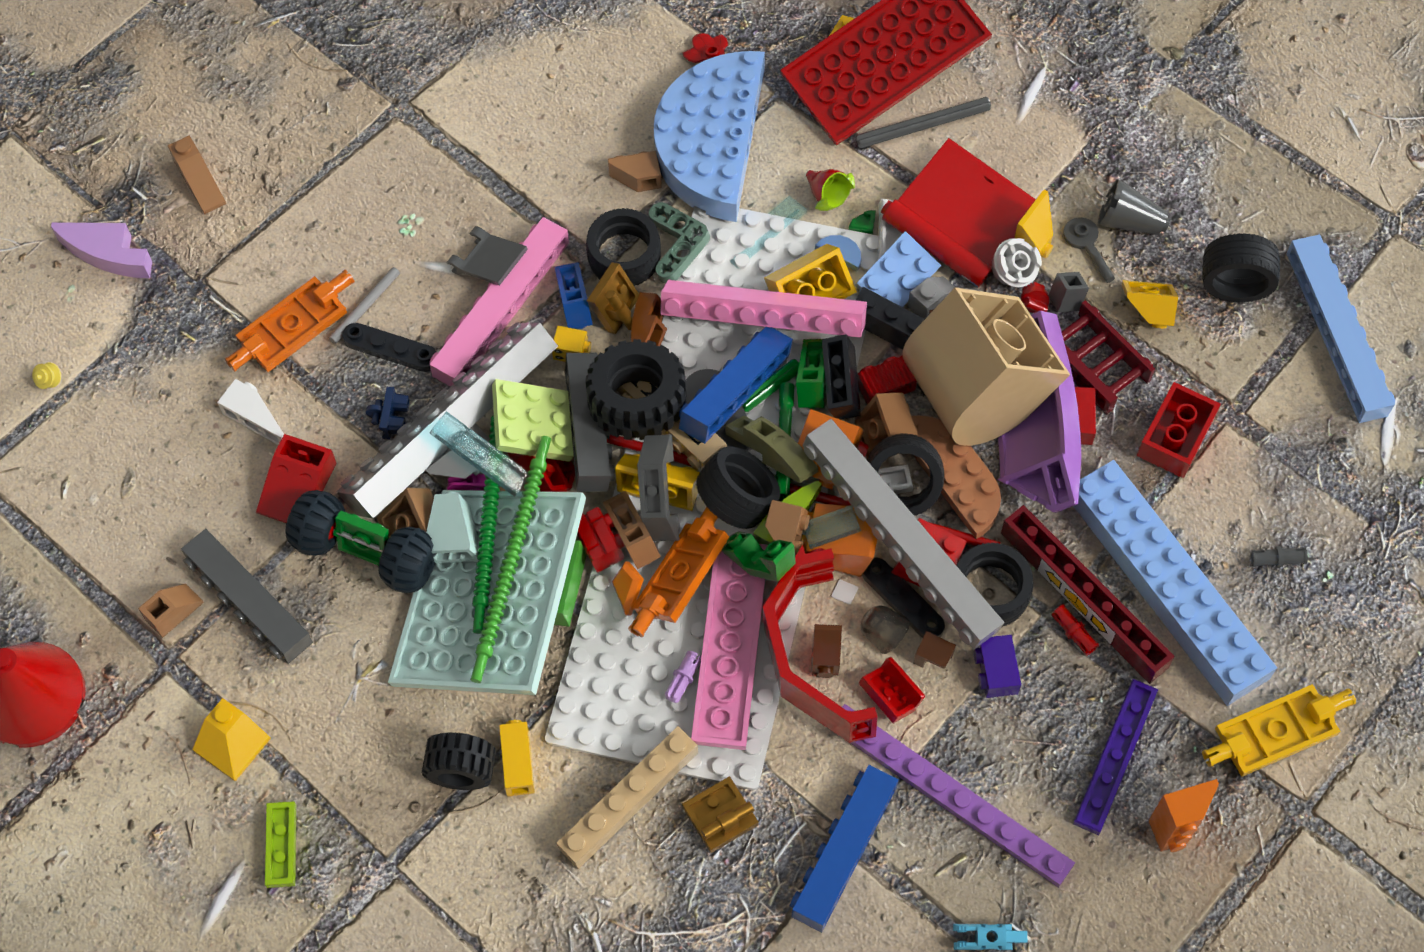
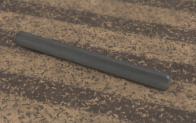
M983 97L856 135V144L858 148H864L986 112L991 109V102L988 97Z

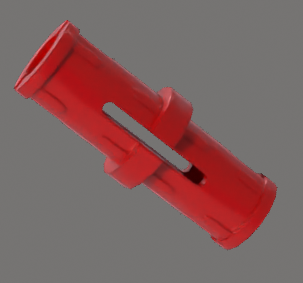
M1064 604L1054 610L1051 616L1064 629L1067 638L1072 639L1086 656L1093 653L1099 647V644L1084 628L1083 622H1079Z

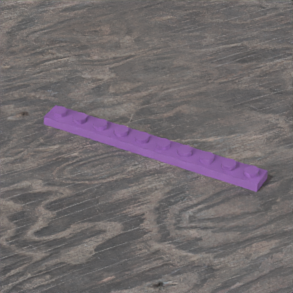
M846 704L842 707L848 711H855ZM878 726L876 737L850 742L1058 888L1073 868L1074 861Z

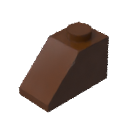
M814 625L812 644L813 675L821 678H831L834 675L839 676L842 625Z

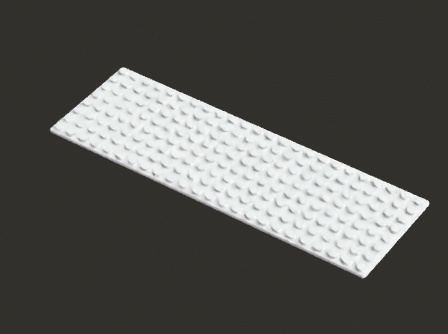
M695 206L692 218L706 225L710 234V240L676 281L769 291L764 280L765 276L814 251L815 244L822 238L830 235H841L854 241L861 251V265L858 272L847 266L855 286L878 261L879 236L739 208L737 222L709 216L706 214V211ZM682 249L680 257L686 256L689 250ZM855 286L857 292L845 299L856 300L860 290ZM664 315L662 323L667 328L661 345L668 348L669 353L673 352L679 358L687 379L692 373L703 369H713L721 372L726 362L733 360L737 356L739 349L743 345L747 346L751 342L753 335L757 331L761 332L765 327ZM774 328L793 339L789 357L777 370L792 359L800 362L803 339H825L840 335ZM865 329L861 338L848 336L855 346L857 367L866 333ZM796 375L788 382L795 385L791 437L798 443L810 409L798 408ZM779 389L752 410L745 412L747 417L756 420L762 416L779 427ZM826 394L824 407L812 410L833 417L828 410ZM633 438V440L644 442V440H639V438ZM627 448L625 453L631 455L641 453ZM749 448L747 452H750L762 461V454ZM673 461L669 462V463H671L672 465L677 466V467H681V468H683V467H691V466L684 465V464L677 463V462H673ZM767 466L769 470L772 472V474L775 476L776 470ZM809 477L808 481L804 480L798 483L790 478L791 484L802 487L819 481V479ZM616 483V487H615V490H614L613 497L621 493V492H617V483ZM821 486V492L828 494L829 489ZM699 493L693 511L669 505L670 514H678L679 534L686 523L692 524L696 517L699 518L706 508ZM629 495L641 518L640 497ZM814 501V503H813V505L811 506V508L809 509V511H810V512L812 511V509L814 508V506H815L816 503H819V504H824V503H820V502ZM720 518L714 524V528L724 530L728 536L738 531L753 535V532L758 527L756 525L750 529H739L725 523ZM616 527L611 529L613 535L618 533ZM653 541L661 557L639 569L634 564L626 546L621 549L625 556L624 560L614 565L611 564L610 567L601 572H596L593 566L546 731L545 741L547 744L638 765L677 726L691 738L700 664L693 675L692 684H688L679 702L673 703L667 700L665 692L674 678V670L679 668L687 651L696 652L698 655L695 659L698 656H702L713 564L676 623L654 619L645 632L644 637H638L629 631L628 627L636 618L637 612L633 610L631 616L625 615L612 580L625 561L630 562L644 578L638 595L639 598L675 541ZM765 579L746 750L698 745V754L677 774L717 783L730 776L736 787L748 790L758 789L780 698V691L763 624V605L778 582ZM806 586L797 591L778 623L788 660Z

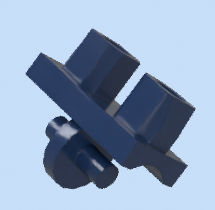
M387 386L384 404L381 399H376L375 405L367 406L366 415L372 418L371 424L378 425L380 420L379 429L383 431L382 439L390 440L391 434H398L397 431L406 424L405 417L395 416V411H409V396L397 394L394 387Z

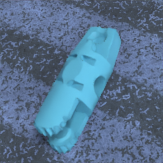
M953 924V931L958 933L975 932V942H954V950H1013L1012 943L1028 942L1027 931H1012V924ZM988 932L994 934L995 940L993 942L987 940L986 935Z

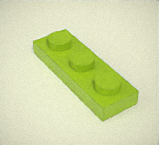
M295 801L266 803L265 886L267 888L295 886L296 803Z

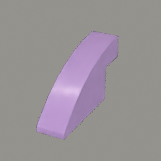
M51 223V228L57 240L73 255L84 262L113 274L150 279L152 267L150 255L147 249H130L131 234L126 223Z

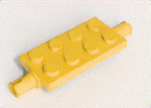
M1311 684L1218 724L1215 730L1222 743L1203 750L1202 756L1204 760L1209 759L1206 762L1209 767L1231 758L1241 777L1337 736L1341 731L1335 723L1334 716L1337 711L1355 705L1356 698L1354 695L1348 696L1352 693L1349 688L1330 697L1318 694L1314 685Z

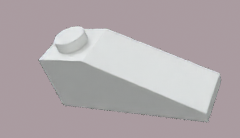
M235 379L217 402L222 414L279 445L284 433L258 394L257 388L249 382L242 383Z

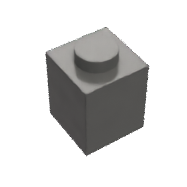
M1080 272L1057 273L1049 292V298L1057 312L1079 311L1089 287Z

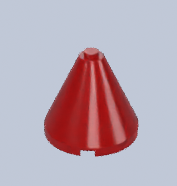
M26 642L0 648L1 743L18 745L19 748L40 746L61 736L79 716L77 711L81 701L85 700L86 687L80 667L65 650L45 642Z

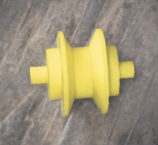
M54 363L38 364L33 369L32 378L35 385L40 389L53 388L60 383L61 372Z

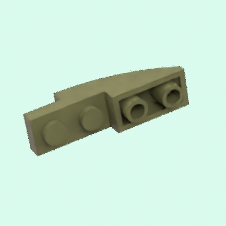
M742 416L725 426L727 436L761 453L763 464L798 483L819 472L815 462L807 457L804 449L792 437L762 416L756 420Z

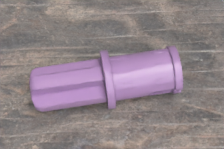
M687 651L679 668L674 670V678L665 692L667 700L673 703L679 702L688 684H692L693 675L701 663V656L695 659L698 655L696 652Z

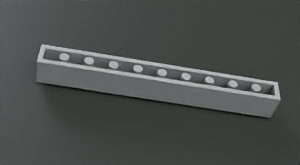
M830 419L809 433L803 444L807 457L819 465L823 476L835 484L840 496L851 503L856 515L861 520L867 522L872 528L875 538L883 541L888 547L892 558L904 566L908 577L913 582H917L923 589L925 597L931 603H935L941 610L944 620L957 629L961 640L965 644L970 645L974 650L996 634L1005 622L836 423Z

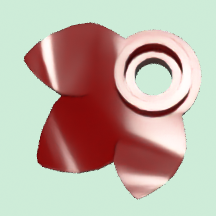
M706 33L696 34L692 38L693 48L686 50L682 54L686 60L692 63L703 62L725 54L724 50L728 46V41L722 34L714 38Z

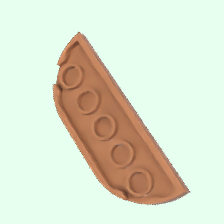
M911 416L917 428L918 437L929 441L942 459L944 466L942 495L974 538H980L993 526L1000 509L1001 494L996 479L971 446L959 445L952 439L940 419L929 416ZM913 455L930 477L927 463L922 458Z

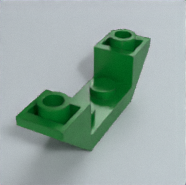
M738 531L729 536L727 543L722 548V552L751 576L778 582L796 564L795 547L792 542L773 541L763 550L752 534Z

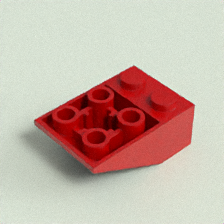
M284 434L273 455L256 513L287 523V518L293 505L303 493L324 490L337 464L332 450Z

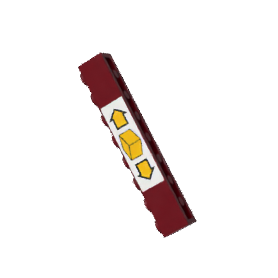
M1024 505L1004 520L1001 534L1149 684L1170 667L1175 656Z

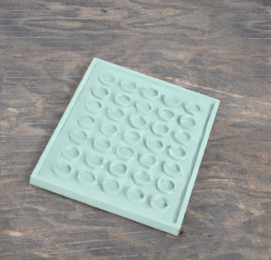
M443 490L442 494H446L449 491L459 493L470 505L478 540L480 541L479 535L481 534L480 528L482 527L480 522L483 520L481 515L483 513L482 507L484 506L482 502L485 500L483 494L486 492ZM500 491L498 493L499 499L497 501L499 505L497 506L498 512L496 513L497 519L495 520L497 525L494 527L496 533L494 534L495 540L493 541L495 546L493 547L494 553L492 554L494 559L491 561L493 567L490 568L492 574L489 575L492 580L489 582L491 588L488 589L490 595L487 596L490 600L489 603L494 601L491 596L496 594L493 589L498 587L496 581L500 580L498 574L502 573L500 567L504 566L502 560L506 559L504 553L508 552L506 546L510 545L508 539L512 538L510 533L514 531L512 526L515 525L514 519L518 518L516 512L520 511L518 505L522 504L520 498L524 497L522 495L523 491ZM582 492L536 493L538 498L534 500L536 505L532 506L534 512L530 513L532 518L528 520L530 525L526 527L528 529V532L524 534L526 539L522 540L524 546L520 547L522 553L518 554L520 560L516 561L518 567L514 568L516 574L512 575L514 581L510 582L512 588L508 589L510 595L506 596L508 602L504 603L506 609L502 610L504 616L500 617L502 623L498 624L500 630L495 632L498 637L493 639L496 644L491 646L494 651L492 657L487 660L481 683H474L470 680L477 658L475 653L478 644H481L479 638L483 637L482 634L473 633L475 608L472 606V600L476 596L473 591L476 589L474 584L477 582L475 576L478 575L475 571L478 568L476 566L477 562L435 563L426 584L419 591L413 593L388 683L393 687L536 695L586 496ZM490 605L485 611V617L489 615L487 610L492 608Z

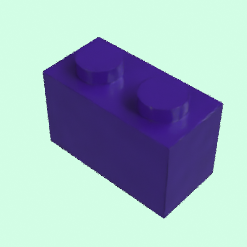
M1012 634L990 637L973 651L975 664H980L981 673L978 674L979 687L981 690H985L986 698L1018 695L1021 688V680Z

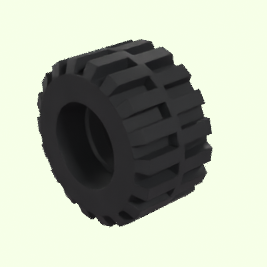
M456 732L435 734L427 739L421 773L427 780L442 787L456 790L481 789L491 784L496 748L488 741L470 734Z

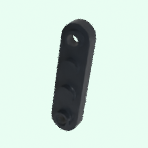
M351 323L343 330L344 342L350 349L418 371H431L430 360L437 352L432 346L361 323ZM359 332L355 336L351 335L352 333ZM423 354H428V355H429V356L426 357V358H421V356H422Z
M874 557L862 574L864 580L920 637L923 638L926 631L942 637L945 629L944 619L903 578L893 574V568L885 560ZM878 567L881 569V571L874 572L872 568ZM934 622L936 627L931 628L927 623Z

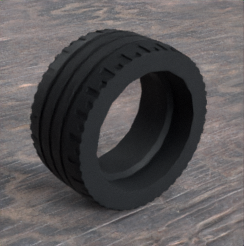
M629 208L613 209L601 214L591 224L587 234L586 251L590 268L600 280L611 262L619 263L634 286L647 281L655 273L656 265L661 257L660 236L655 223L642 212ZM623 234L639 237L648 246L647 250L639 258L629 262L610 260L599 251L601 245L606 240Z
M1238 233L1217 238L1206 246L1202 264L1203 285L1205 290L1215 298L1229 302H1252L1266 298L1277 289L1280 278V256L1277 246L1271 240L1255 234Z
M908 433L891 435L874 447L867 461L877 473L881 464L888 457L899 453L915 455L927 463L930 470V481L927 487L920 493L910 497L898 496L914 516H917L930 509L942 492L944 485L943 462L937 450L926 439Z
M729 446L720 449L706 463L696 479V488L706 507L722 521L739 529H750L758 525L768 515L772 500L778 501L780 499L779 484L769 468L759 458L738 447Z
M983 543L969 549L960 558L956 566L966 578L973 570L986 566L1001 568L1012 576L1018 586L1017 596L1006 604L990 606L1005 622L1002 627L1015 622L1026 610L1033 592V574L1025 557L1008 545Z

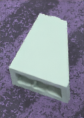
M449 491L446 494H435L426 532L432 538V553H437L433 557L434 562L479 561L477 556L480 546L478 545L479 540L470 505L457 492Z

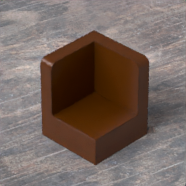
M926 631L915 653L913 664L923 668L927 661L944 669L950 658L954 655L956 644Z

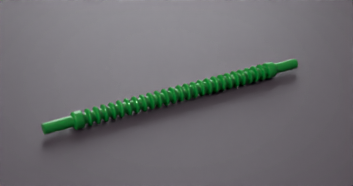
M494 415L490 421L492 427L490 428L489 438L491 440L488 442L490 446L488 447L489 453L487 454L488 460L486 462L488 465L486 471L488 473L485 474L486 480L484 481L486 485L484 491L486 493L483 494L485 500L482 502L484 506L482 507L483 513L481 518L483 520L480 522L482 527L480 528L481 534L479 535L480 541L478 542L480 547L478 548L479 554L477 559L479 561L476 563L478 568L475 570L478 575L475 576L477 582L474 584L476 589L473 593L476 596L472 600V606L475 608L473 633L481 634V631L484 630L485 611L489 607L490 601L487 597L490 595L488 589L491 588L489 582L492 580L489 575L492 574L490 568L493 567L491 561L494 559L492 556L494 553L493 547L495 546L493 542L495 540L494 534L496 533L494 527L497 525L495 520L497 519L496 513L498 512L497 506L499 505L497 500L499 499L498 493L500 492L499 486L501 485L499 480L501 479L500 473L502 472L501 466L503 465L501 461L503 459V451H496Z

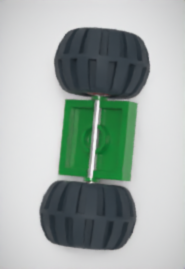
M314 490L303 493L296 500L287 518L286 538L297 551L312 556L323 555L329 552L337 541L338 550L378 565L380 578L394 591L403 593L419 591L426 584L434 569L435 562L433 557L437 553H432V538L424 530L414 527L400 528L389 538V529L381 524L361 519L356 514L346 513L343 504L329 492Z

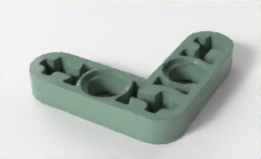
M660 202L650 208L649 216L656 227L678 238L656 265V273L659 280L666 284L668 280L676 281L708 244L710 234L705 224L666 203ZM676 222H685V225L682 228H673ZM680 250H689V253L686 256H677V253Z

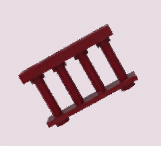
M1085 300L1081 303L1078 313L1080 318L1061 332L1064 341L1086 325L1097 334L1076 351H1071L1066 345L1065 347L1073 382L1078 387L1095 388L1096 405L1107 415L1114 409L1118 399L1116 394L1139 376L1148 384L1153 377L1155 368L1148 358L1143 357L1101 316L1095 306H1091ZM1105 342L1114 353L1094 368H1088L1081 359ZM1121 359L1132 368V370L1110 386L1105 385L1099 379L1101 374Z

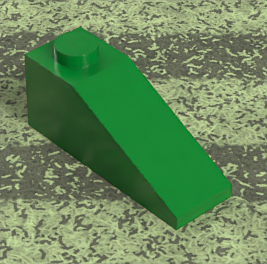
M803 339L796 379L798 408L815 409L824 407L826 382L822 339Z

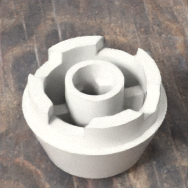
M1021 238L1008 239L998 246L992 260L994 276L998 281L1014 287L1029 285L1037 277L1039 267L1042 265L1038 249L1036 247L1033 248L1024 241L1025 239Z

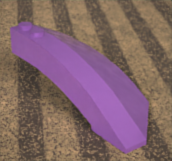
M1038 311L1031 316L1070 373V376L1022 423L998 437L1000 479L997 480L1012 486L1021 494L1033 501L1039 502L1048 510L1056 513L1078 504L1081 470V435L1075 387L1057 314Z

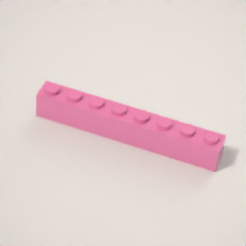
M542 217L538 224L532 226L526 240L519 243L527 246L528 250L500 286L489 282L483 296H479L475 300L473 309L468 315H464L461 318L456 331L448 335L443 348L439 353L436 352L430 360L432 377L451 387L454 384L452 381L457 375L462 372L466 373L472 367L471 363L477 357L486 354L489 346L496 341L568 246L569 237L567 229Z
M668 280L661 291V315L833 335L847 334V336L861 338L866 325L867 302L675 280Z

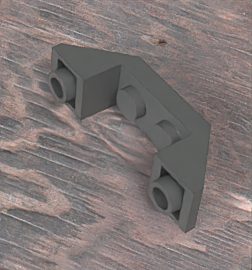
M672 434L645 436L637 464L641 519L653 541L679 540L678 514H670L666 466L667 462L674 461Z

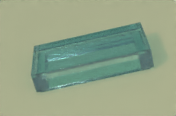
M850 505L810 519L808 528L804 532L809 547L812 549L861 532L853 506Z

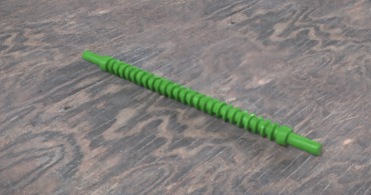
M541 436L535 459H532L530 463L531 470L528 471L530 477L526 478L527 484L524 485L525 491L522 492L524 497L520 498L522 504L518 505L520 511L516 512L518 518L514 519L515 525L512 526L514 531L510 533L512 538L508 539L510 545L506 546L508 552L504 553L506 559L502 560L504 566L500 567L502 573L498 574L500 579L496 581L498 587L493 589L496 594L491 596L494 601L489 603L492 608L487 610L489 614L485 617L487 623L483 624L485 630L481 631L483 637L479 638L481 644H478L475 653L477 658L470 679L474 683H481L487 660L492 657L494 651L491 646L496 644L493 640L498 637L495 632L500 630L498 624L502 623L500 617L504 616L502 610L506 609L504 603L508 602L506 596L510 595L508 589L512 588L510 582L514 581L512 575L516 574L514 568L518 567L516 561L520 560L518 554L522 553L520 548L524 546L522 540L526 539L524 534L528 532L526 527L530 525L528 521L532 518L530 513L534 512L532 506L536 505L534 500L538 498L536 493L540 491L538 487L542 484L540 479H543L544 475L542 473L546 471L547 463L545 460L551 443V438L548 436Z

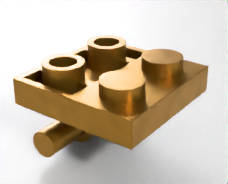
M611 262L587 299V302L607 332L616 334L623 323L628 330H631V310L637 302L639 293L621 265Z
M730 776L682 803V808L710 853L759 825L757 818L753 814L755 810L749 801L746 803Z

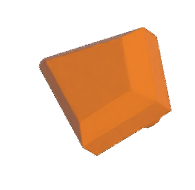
M625 561L612 580V584L625 615L631 616L634 610L632 607L637 601L644 578L630 562Z

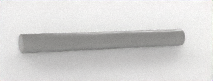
M392 267L328 337L332 343L337 344L343 337L345 327L351 323H356L399 276L400 272L398 269Z

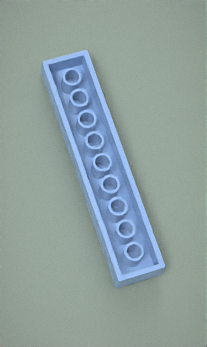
M1115 460L1080 479L1078 504L1073 507L1226 706H1229L1270 680L1277 666Z

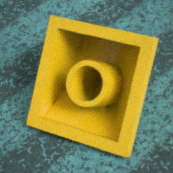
M1043 190L1018 223L1015 238L1025 239V242L1038 249L1041 259L1042 257L1046 259L1053 249V245H1051L1053 229L1048 191Z
M1122 280V287L1126 297L1148 324L1161 329L1167 328V325L1174 326L1178 295L1172 284Z
M222 698L204 719L192 750L236 781L271 738L245 713Z

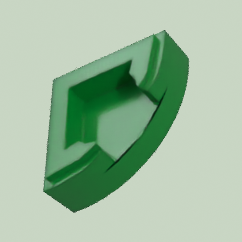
M876 210L865 211L864 214L853 218L850 222L849 230L873 235Z

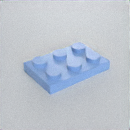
M905 231L855 286L860 291L862 287H865L903 307L909 300L910 292L924 280L930 278L941 265Z

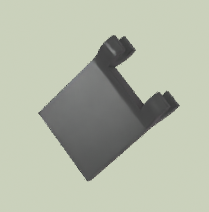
M475 226L469 233L477 238L474 241L477 244L465 260L452 255L447 264L454 267L451 271L457 275L467 274L500 286L528 248L525 245L491 235L482 228Z

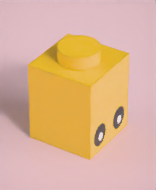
M557 326L553 339L558 345L552 352L554 360L565 362L566 353H590L591 342L588 341L587 331Z

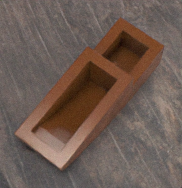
M639 293L632 318L631 342H633V339H641V342L647 343V340L656 342V346L661 345L667 328L662 323L664 315H661V298L657 293Z

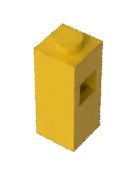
M521 720L507 721L506 724L499 725L507 797L533 794L535 789L528 724Z

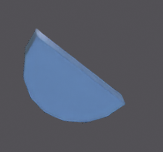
M830 235L822 238L815 244V250L825 244L839 247L846 266L858 272L861 265V251L850 238L841 235Z

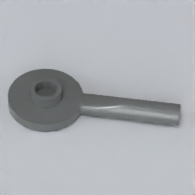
M1082 217L1074 218L1067 222L1063 233L1065 241L1072 247L1085 249L1106 283L1112 282L1115 277L1094 245L1099 234L1096 224Z

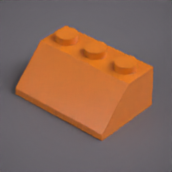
M1217 779L1163 795L1148 820L1161 852L1168 849L1171 852H1177L1187 847L1186 844L1192 839L1194 832L1198 830L1197 828L1204 819L1219 783Z

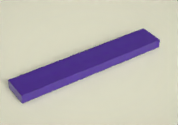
M1132 679L1073 825L1099 836L1158 689Z

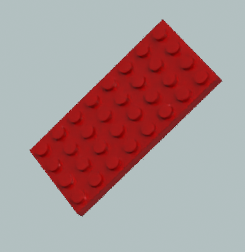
M881 0L780 70V74L837 146L991 39L992 34L965 0Z

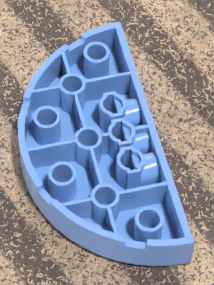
M742 51L727 53L707 59L691 67L669 86L656 110L654 144L662 177L671 190L685 203L693 208L696 206L706 211L707 215L722 220L737 222L765 71V52Z

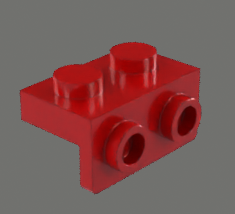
M892 657L887 658L881 667L863 676L859 681V685L893 724L913 713L925 698L924 693Z

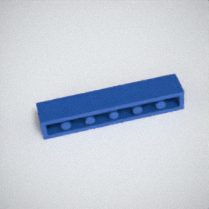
M765 327L761 332L757 331L753 335L751 342L747 346L743 345L739 349L737 356L733 360H728L723 370L718 375L714 374L708 385L704 389H699L689 404L683 405L679 412V429L705 444L789 357L793 339L772 327Z
M868 765L865 772L859 771L853 783V786L857 788L852 796L847 794L841 806V810L844 812L840 820L835 818L829 828L828 833L831 834L828 843L822 842L815 857L819 860L815 868L810 866L802 882L806 883L802 892L796 891L790 903V907L793 908L792 918L821 933L823 932L897 789L899 779L871 765Z

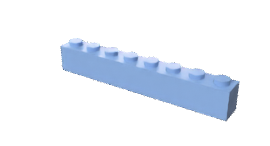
M1320 234L1292 240L1286 253L1358 422L1363 423L1388 417L1395 405L1394 395L1386 386L1384 372L1379 369L1376 363L1375 352L1368 345L1365 329L1360 326L1357 320L1356 309L1350 304L1347 288L1339 279L1338 268L1335 263H1332L1328 245L1323 242Z

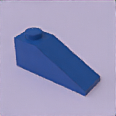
M579 262L554 267L567 327L582 329L593 325Z

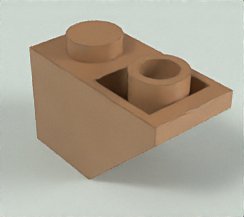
M643 151L638 154L619 155L608 159L609 176L634 191L643 192L662 188L656 151Z
M772 500L765 526L774 541L792 542L795 547L796 556L803 545V541H800L802 532L806 531L809 525L810 516L807 515L808 510L801 506Z
M185 583L159 590L138 609L145 621L163 638L204 602Z

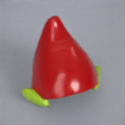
M834 169L824 171L809 170L806 173L813 196L818 201L815 208L820 211H829L839 207L845 202L851 189L855 188V179L852 173L846 175L844 172Z

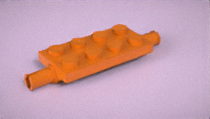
M343 270L342 273L330 282H320L314 276L237 333L235 336L242 347L225 358L229 367H233L232 370L235 372L250 359H256L269 372L347 314L346 307L338 300V294L355 282L350 273L347 274L348 271Z
M706 507L699 518L696 517L692 524H685L679 534V540L673 543L632 608L637 612V616L628 627L632 634L644 637L645 632L654 619L676 623L726 544L729 536L724 530L714 528L718 517L709 508Z

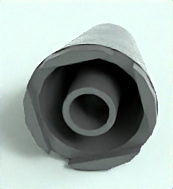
M1115 180L1106 195L1108 198L1106 204L1101 207L1098 224L1103 227L1159 235L1161 231L1165 232L1170 223V218H1167L1168 212L1123 180Z

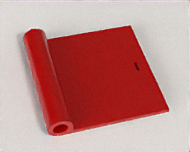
M948 138L898 200L895 199L893 202L888 200L883 206L881 213L883 214L882 220L902 234L906 231L928 253L979 288L992 272V260L998 246L1008 239L1015 238L1018 223L1036 199Z

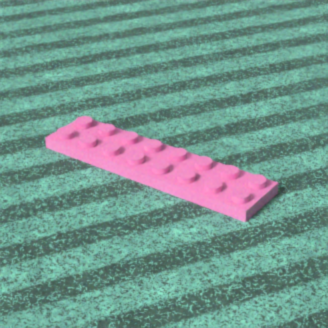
M759 544V545L762 547L763 550H765L766 547L768 546V545ZM722 550L714 561L712 568L691 739L697 745L746 750L765 579L748 574L726 556Z

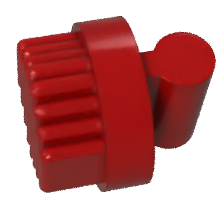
M1033 282L1022 288L1020 300L1028 312L1048 311L1049 295L1044 285Z

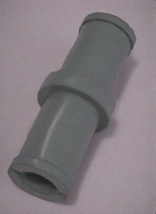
M1276 546L1275 549L1251 550L1252 567L1265 565L1283 567L1284 564H1307L1308 562L1306 547L1283 549L1282 546Z

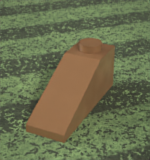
M190 135L167 145L176 167L203 213L207 214L225 205L226 201Z
M626 490L603 502L637 569L661 557Z

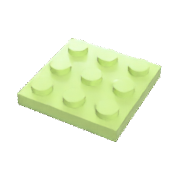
M495 379L492 384L496 451L536 456L541 436H548L551 438V443L546 458L570 462L574 455L568 391Z

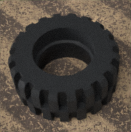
M633 339V342L628 343L625 340L618 342V345L615 347L613 345L607 347L604 354L600 352L594 358V362L590 364L587 370L588 375L586 376L585 384L591 417L595 422H598V426L602 430H609L610 435L619 437V435L624 436L625 440H632L633 438L644 440L647 435H661L664 429L668 431L674 426V421L678 422L680 420L679 412L683 405L686 404L687 397L686 376L679 358L673 352L669 353L668 348L663 345L656 346V342L647 340V343L641 342V339ZM632 381H645L658 387L651 395L638 399L625 398L615 393L620 386Z

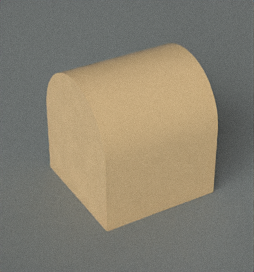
M954 288L915 329L905 343L902 354L904 362L952 439L957 444L964 446L982 444L1009 432L1022 423L1070 376V373L1019 297L962 288Z

